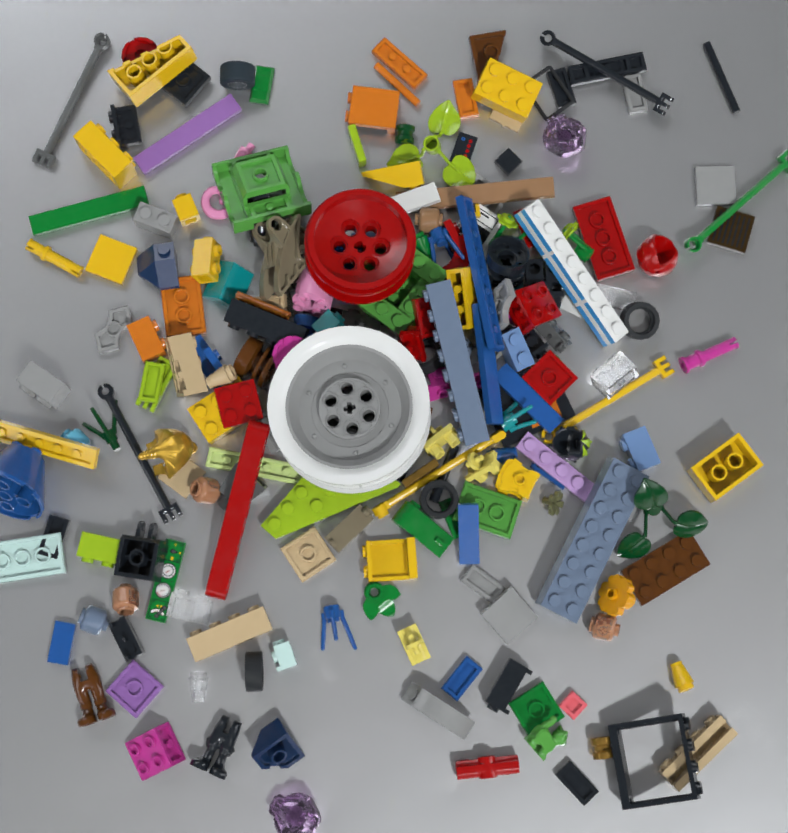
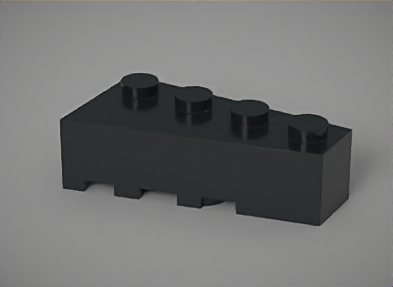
M232 298L223 320L228 322L227 327L237 331L240 328L247 330L246 334L254 338H258V335L266 338L264 342L274 346L280 339L287 336H299L306 339L310 329L234 298Z

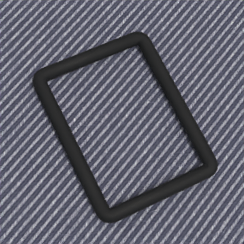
M552 66L545 67L531 78L537 79L550 70L571 101L547 117L535 100L534 106L545 121H550L575 102V99Z

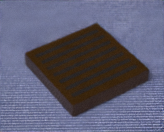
M717 205L712 222L728 208ZM738 211L735 212L708 236L706 244L744 255L755 216Z

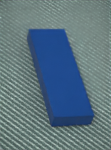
M458 503L459 564H480L478 503Z

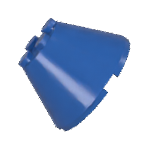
M12 441L9 446L0 451L1 514L20 520H30L31 517L35 516L39 518L42 515L45 504V461L41 456L42 452L38 448H29L18 441Z

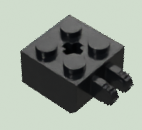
M145 521L138 522L135 536L122 534L120 538L114 575L161 583L168 542L156 540L157 523L150 524L148 536L144 538L146 523Z

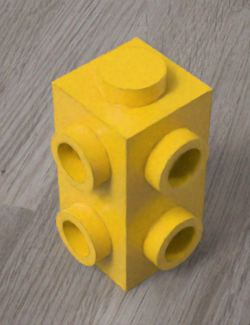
M206 236L202 239L194 240V247L192 249L193 261L190 273L200 284L218 282L221 272L220 256L222 255V247L213 237Z

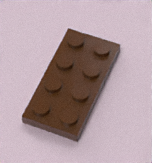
M677 536L619 572L622 576L632 581L634 586L633 594L640 606H643L709 566L710 562L694 537L682 538Z

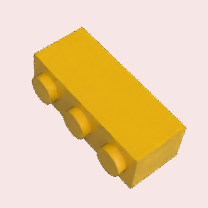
M469 266L446 270L447 280H451L462 329L474 328L472 304L478 303L471 268Z

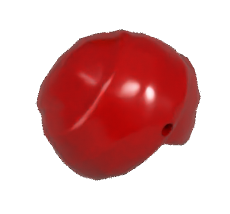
M650 235L636 251L639 267L645 274L652 277H663L670 274L678 262V250L673 242L663 235Z

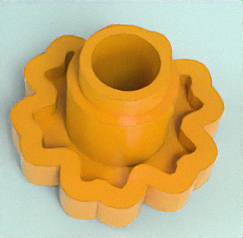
M619 574L610 575L608 582L604 581L598 591L600 610L616 617L622 616L624 609L628 610L633 607L636 597L633 594L634 586L632 581Z

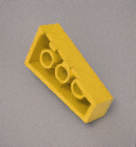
M178 35L158 45L157 49L151 52L145 51L140 54L141 57L132 61L127 60L122 63V66L116 69L111 68L107 72L114 83L137 108L196 61L197 57L192 47L181 35Z

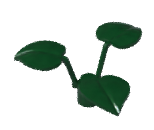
M643 478L633 501L637 508L643 510L644 532L643 535L633 532L625 536L617 548V556L633 559L640 558L649 552L651 542L646 538L648 514L655 516L662 511L675 524L673 533L682 538L698 535L707 527L709 521L702 513L695 510L685 511L678 516L677 520H674L664 508V504L668 500L666 489L653 480Z

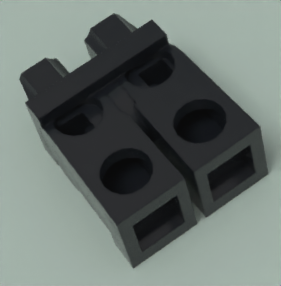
M543 258L529 259L524 274L525 287L544 281L560 310L561 300L564 297L563 287L546 262H543Z

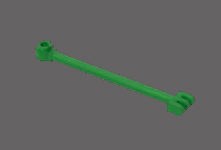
M788 149L776 157L779 164L700 234L685 240L684 248H687V252H698L702 247V243L710 234L783 170L788 174V158L785 159L788 155ZM689 242H692V248H689Z

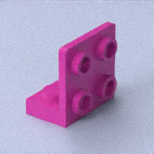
M169 721L125 743L142 781L186 760Z

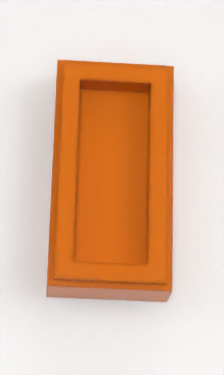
M472 78L453 81L460 119L479 117L477 102L470 98L474 91Z

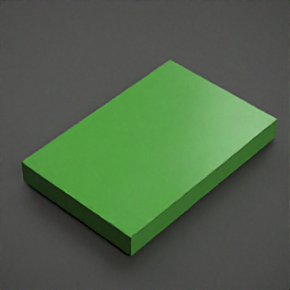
M465 481L458 503H478L479 530L510 540L522 501ZM458 505L452 518L456 522H458Z

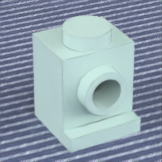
M284 639L272 643L274 651L271 654L274 663H279L280 667L276 668L277 672L298 665L290 641L285 642Z

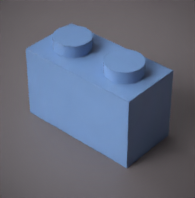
M512 327L501 332L505 348L501 353L505 362L515 372L535 364L520 327Z
M645 426L620 436L619 445L623 452L626 451L629 458L627 459L629 466L642 472L661 463Z

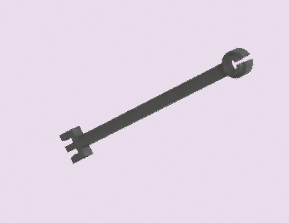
M98 33L95 35L94 50L44 151L37 148L32 162L37 163L41 157L39 165L44 166L48 160L46 168L51 169L57 158L51 153L100 54L110 46L111 41L107 34ZM106 40L105 45H100L101 41Z

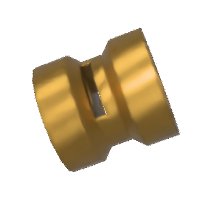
M610 736L591 738V745L594 747L593 760L613 758Z

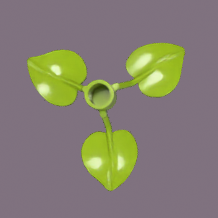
M450 100L441 103L430 115L428 127L435 134L429 135L424 139V147L421 154H419V150L415 145L403 144L394 151L386 164L387 167L420 161L425 152H428L431 155L439 154L448 164L443 170V179L450 187L473 185L475 183V169L467 157L457 155L451 162L441 151V143L438 138L442 137L443 134L446 136L455 134L461 125L460 116Z

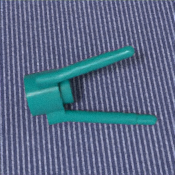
M514 402L503 411L504 424H501L504 432L509 430L512 433L517 429L536 424L535 420L515 425L518 423L516 418L532 409L533 406L529 405L513 414L511 411L518 405Z

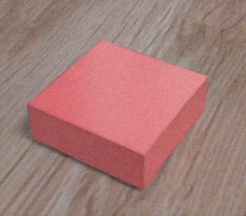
M571 691L558 706L572 720H575L586 708L587 704L574 691Z

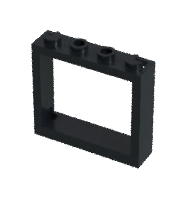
M685 713L608 725L623 810L701 799L700 794H703V787L701 781L697 780L696 773L699 772L697 760L693 759L692 751H695L693 738H689L688 730H691L689 717H685ZM678 721L692 793L634 802L621 730Z

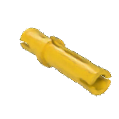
M32 238L26 244L25 250L39 256L40 260L48 261L76 276V278L81 276L84 270L83 266L56 253L50 246H44Z

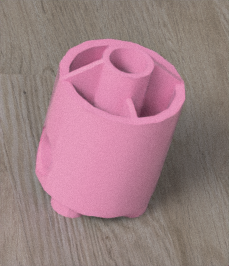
M306 265L299 274L296 290L292 296L293 309L299 312L304 311L320 318L328 309L331 310L333 297L319 288L311 277Z

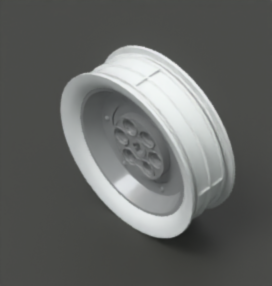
M339 326L307 337L291 349L281 361L272 378L268 392L267 414L269 426L283 456L291 467L304 479L332 492L347 494L364 493L382 488L394 482L416 462L429 435L431 424L430 397L427 381L420 365L401 343L389 335L371 328ZM347 386L353 388L350 394L342 393V390ZM364 394L372 396L368 402L362 401L361 397ZM329 399L337 401L333 407L326 405ZM348 407H352L354 409L352 410L351 414H348L347 412ZM370 413L375 416L371 422L364 420L366 414ZM331 419H338L339 424L337 426L331 427L328 425ZM356 426L358 431L356 434H349L347 432L348 428Z

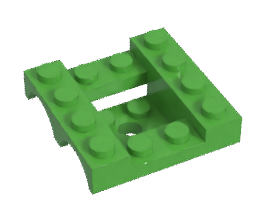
M287 145L211 164L212 175L235 234L252 230L255 223L267 221L272 216L282 217L290 214L291 216L301 214L302 217L312 214L311 201H307L301 177L292 165ZM263 174L265 177L257 178L256 175ZM281 190L283 194L280 196L252 203H247V198Z
M379 248L375 252L377 254H384L385 250ZM416 249L410 275L398 291L379 302L357 305L368 316L387 326L400 339V331H407L408 326H411L415 321L412 299L423 297L422 290H425V285L445 281L447 279L446 270ZM366 265L364 268L371 271L374 269V266Z

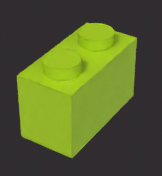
M82 531L76 556L82 557V562L93 564L94 560L102 562L101 566L113 568L116 564L120 540Z

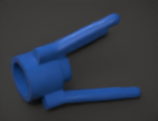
M440 226L430 231L431 237L427 239L430 244L432 261L436 263L434 244L437 247L445 246L450 258H453V252L448 242L461 259H465V256L450 237L446 228Z
M339 605L323 607L324 613L321 614V650H325L326 623L328 622V624L332 625L334 640L337 641L336 623L340 622V619L353 649L356 650L357 646L344 617V611L340 610Z

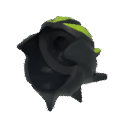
M561 426L548 446L556 451L558 457L576 463V460L588 455L587 449L590 448L592 441L587 437L585 430H579L576 426H567V428Z

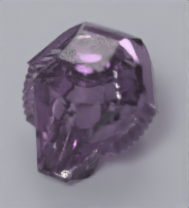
M564 113L547 119L548 126L543 132L545 149L565 159L583 152L586 145L587 129L580 121L573 118L567 119Z
M292 793L287 795V797L278 794L269 805V813L274 816V825L278 833H315L321 822V815L313 798L303 793Z

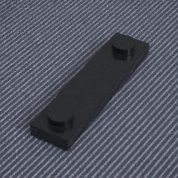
M643 52L597 60V62L621 76L647 71ZM584 63L567 66L571 87L610 79Z

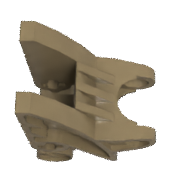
M301 214L294 215L285 220L280 216H272L266 222L256 223L254 229H252L253 236L264 253L259 282V294L263 301H267L273 293L278 297L282 296L306 267L305 257L302 258L300 256L302 254L305 256L304 237L306 227L301 226ZM272 220H276L278 222L276 228L272 227ZM258 226H262L265 229V236L259 235L257 231Z

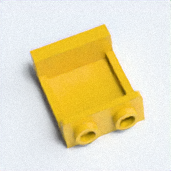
M415 537L377 541L366 540V545H362L363 558L367 557V566H363L364 578H368V583L418 579Z

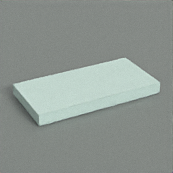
M61 532L0 541V583L67 573ZM42 539H46L44 547L39 548ZM58 545V558H51V553H55ZM43 550L48 552V557L37 553Z

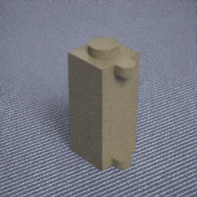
M359 504L325 537V540L340 554L374 521L372 517L374 515L373 511L367 505L363 507Z

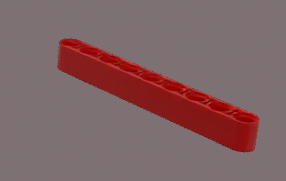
M251 419L248 423L205 591L206 596L226 600L270 431L269 424Z

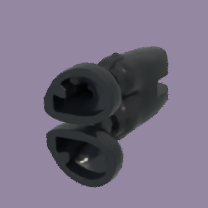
M222 715L210 737L206 738L207 749L204 754L199 758H193L190 762V765L207 772L215 752L219 749V755L209 773L222 780H225L227 777L225 762L227 757H230L235 752L234 746L242 725L241 722L235 720L229 729V733H224L230 717Z

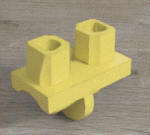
M449 423L444 428L440 425L434 429L430 425V433L424 449L428 456L432 455L436 460H439L445 455L444 450L441 448L443 445L448 443L451 448L459 445L460 441L454 426Z
M495 450L484 455H478L475 452L470 453L467 456L468 462L465 463L468 468L465 480L470 482L475 479L482 483L488 478V472H491L493 475L499 474L502 464L497 460L498 453Z
M416 623L397 632L412 666L431 658Z

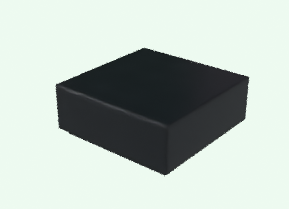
M508 148L494 163L509 176L522 163V160Z

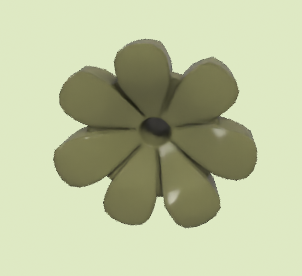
M556 490L554 494H550L549 497L544 496L542 499V503L548 505V514L554 516V514L558 516L560 512L559 507L563 508L564 501H560L563 498L561 490Z

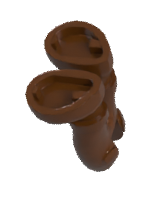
M92 663L85 665L88 680L85 681L82 679L79 668L72 669L74 692L80 704V709L83 711V716L77 721L79 728L98 722L90 700L89 690L97 707L99 721L116 716L115 710L106 705L107 700L104 695L103 686L99 674Z

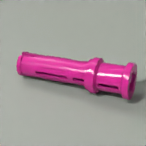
M731 337L703 351L695 350L693 354L687 357H679V365L682 371L687 374L693 368L705 366L709 360L738 349V342L734 343L737 339Z

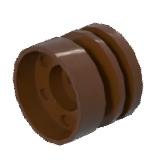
M250 336L241 348L233 367L237 376L242 379L246 378L249 373H252L251 379H254L255 383L258 380L257 387L263 389L271 381L277 370L272 356L274 348L269 346L262 352L264 342Z

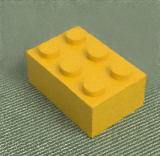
M489 58L470 98L523 124L528 118L543 83L493 58Z
M90 120L73 137L80 150L121 189L137 175L134 168L136 165L132 161L133 158L128 152H122L119 148L120 145L113 137L109 139L105 134L106 131L99 123L95 125Z
M237 376L234 383L242 382V379ZM215 392L187 408L202 434L211 445L242 426L223 428Z
M737 433L686 470V472L708 501L712 503L764 464L741 434Z

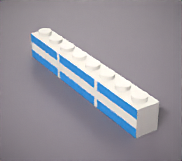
M537 199L515 214L514 217L602 346L605 347L616 343L629 331L540 200Z

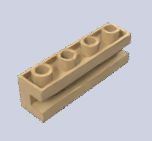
M257 604L248 608V613L240 616V613L229 616V621L221 624L220 621L210 624V629L202 632L201 629L189 633L191 637L186 640L195 662L272 631L273 627L264 606L259 607Z
M721 715L709 716L704 721L705 726L701 730H695L689 736L694 741L695 751H692L693 759L698 762L699 772L738 735ZM683 744L674 751L676 754L671 759L667 758L660 764L661 769L658 771L671 787L678 792L690 782Z

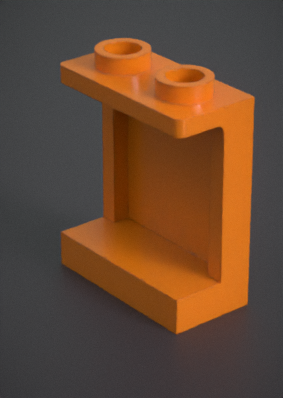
M353 85V91L348 93L347 104H351L350 111L346 110L345 122H348V126L354 124L358 127L387 130V134L395 135L400 91Z

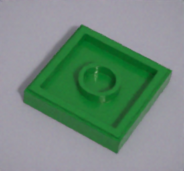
M543 681L508 704L527 735L531 733L535 726L549 720L551 716L557 718L556 722L565 717Z

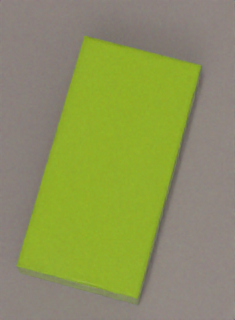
M349 125L348 135L359 168L365 167L366 156L356 125Z
M145 361L138 401L159 404L166 364Z

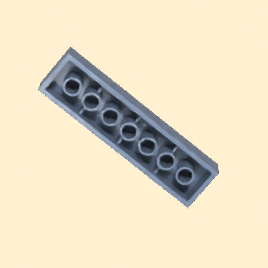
M451 280L425 285V290H422L424 302H429L430 310H427L429 322H434L435 329L432 330L434 342H439L440 349L437 350L439 362L444 363L445 369H442V375L445 383H449L450 389L446 390L450 403L453 402L455 407L451 409L453 419L459 423L460 427L456 429L458 439L465 446L489 441L490 438Z
M616 458L606 459L535 602L536 604L577 624L635 507L634 495L640 487L643 478L649 479L650 476Z

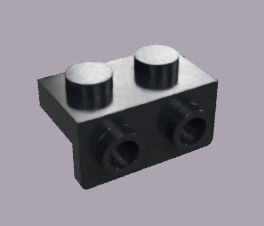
M114 104L110 105L111 111L108 112L110 124L113 123L114 130H111V134L120 145L119 148L143 144L136 106L128 105L116 108Z

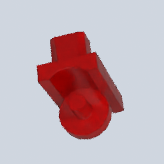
M408 326L407 331H400L401 344L416 360L426 362L427 357L420 327Z

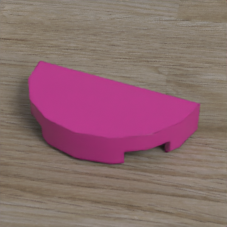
M287 336L278 341L272 352L276 369L291 349L303 341L304 338Z

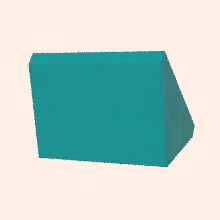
M220 260L221 272L218 282L207 283L202 297L229 307L232 298L236 299L235 295L238 291L247 294L254 274L235 262Z

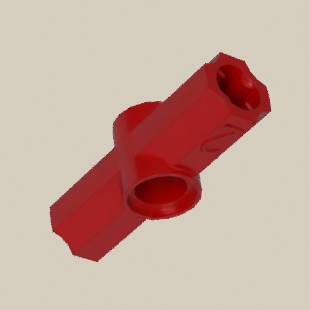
M491 755L477 757V759L455 761L457 780L478 777L479 779L498 777V775L520 773L518 755L498 757Z

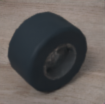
M227 61L220 66V85L231 90H248L255 86V66L244 61Z

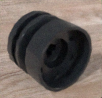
M500 236L490 242L486 254V265L490 283L493 287H497L505 278L511 279L513 288L522 283L530 256L529 248L525 242L513 236Z

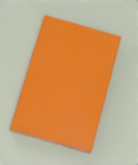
M191 275L179 277L180 288L161 290L166 337L191 332L192 336L207 334L202 290L199 282Z

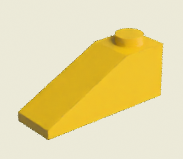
M421 160L361 172L363 177L403 188L409 187L410 190L425 184Z

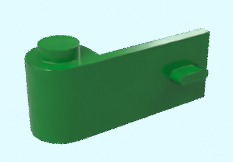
M406 500L391 520L440 558L454 540L453 537L420 511L421 506L414 500L410 502Z

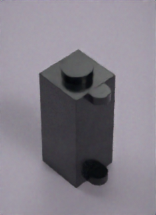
M509 658L484 700L488 703L487 708L495 713H498L500 710L508 715L510 711L506 707L525 674L531 675L533 671Z

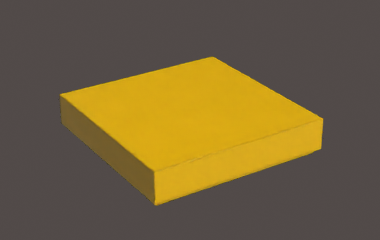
M100 234L85 271L123 286L138 249Z

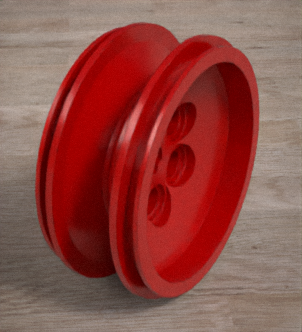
M351 189L339 192L323 201L308 221L304 237L306 265L314 282L329 296L350 304L379 302L398 291L410 275L416 251V234L413 223L404 208L394 199L383 193L369 189ZM352 230L356 234L353 236L346 235V232ZM372 231L376 235L374 237H369L366 235V233ZM340 246L345 250L343 252H336L334 249ZM357 248H362V252L359 253ZM381 248L385 250V253L377 254L375 250ZM352 264L354 268L348 270L344 268V265ZM372 265L374 266V269L368 271L364 268V266Z

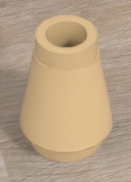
M224 364L206 377L205 381L208 387L212 389L234 383V380L237 379V374L231 364Z

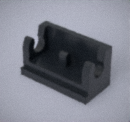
M122 616L119 620L108 624L126 662L145 653L128 616Z

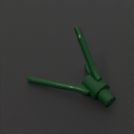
M91 407L92 414L104 432H100L85 422L82 425L100 436L107 444H110L113 450L119 448L115 416L112 415V428L108 430L96 410Z

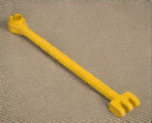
M665 355L652 362L655 367L654 369L558 425L550 433L552 439H545L543 442L550 444L561 426L567 428V426L576 425L654 377L660 375L662 380L675 372L674 369L666 372L664 369L671 366L670 363L667 362L661 365V362L667 359ZM545 430L541 433V439L545 438L547 433Z
M502 430L495 431L489 435V441L476 444L388 500L379 503L371 509L375 517L378 516L379 519L389 514L388 509L466 461L470 453H479L490 445L501 441L506 437V433Z

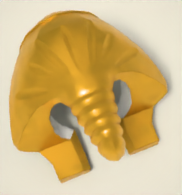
M168 428L157 429L154 431L155 439L146 444V451L140 453L138 459H163V463L153 466L155 476L167 475L168 479H171L188 462L192 454L196 453L198 447L183 431Z

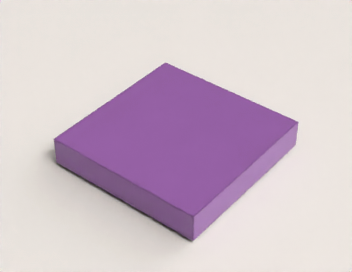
M133 659L105 691L133 717L138 718L165 686Z

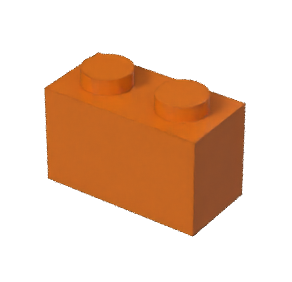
M146 316L126 325L144 364L145 361L153 362L158 360L159 356L164 357L167 355L164 338H159L157 331L160 329L155 319L151 321L150 317Z

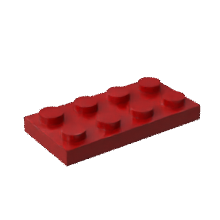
M607 196L572 207L582 240L594 249V253L589 261L596 282L634 271L635 267L611 197Z

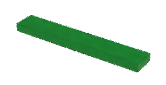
M140 186L28 217L35 237L136 210L140 201L149 204L145 187Z

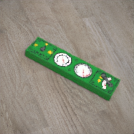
M167 538L168 546L161 583H154L145 618L162 623L167 622L186 548V543Z

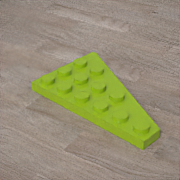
M302 477L261 524V527L277 540L287 534L296 532L306 526L315 524L353 506L355 507L372 498L397 489L401 484L395 480L373 491L347 494L320 488Z

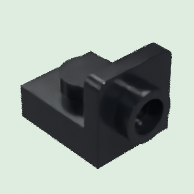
M534 329L523 336L533 359L535 357L540 359L547 353L548 343H544Z

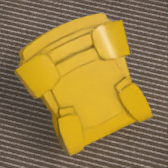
M516 458L514 460L508 459L498 474L495 488H497L498 493L514 495L519 500L527 503L540 474L533 470H528Z

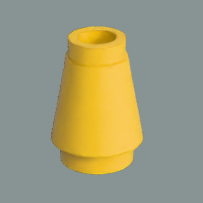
M682 661L671 664L675 689L679 693L693 689L694 680L682 664Z

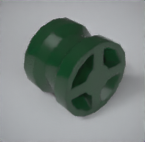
M410 124L396 125L395 131L397 136L395 137V143L400 145L414 144L412 134L415 132V127Z

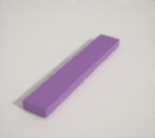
M230 93L133 157L143 174L146 175L240 113L242 109Z

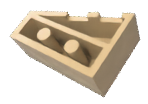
M191 332L164 338L177 397L207 392L208 389L201 368V360L196 351L197 342L195 336H192Z

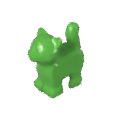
M551 716L549 720L535 726L531 733L524 738L543 761L546 759V755L553 751L556 746H564L567 743L568 732L564 731L561 725L554 730L552 735L548 730L549 727L556 723L557 718L555 716Z

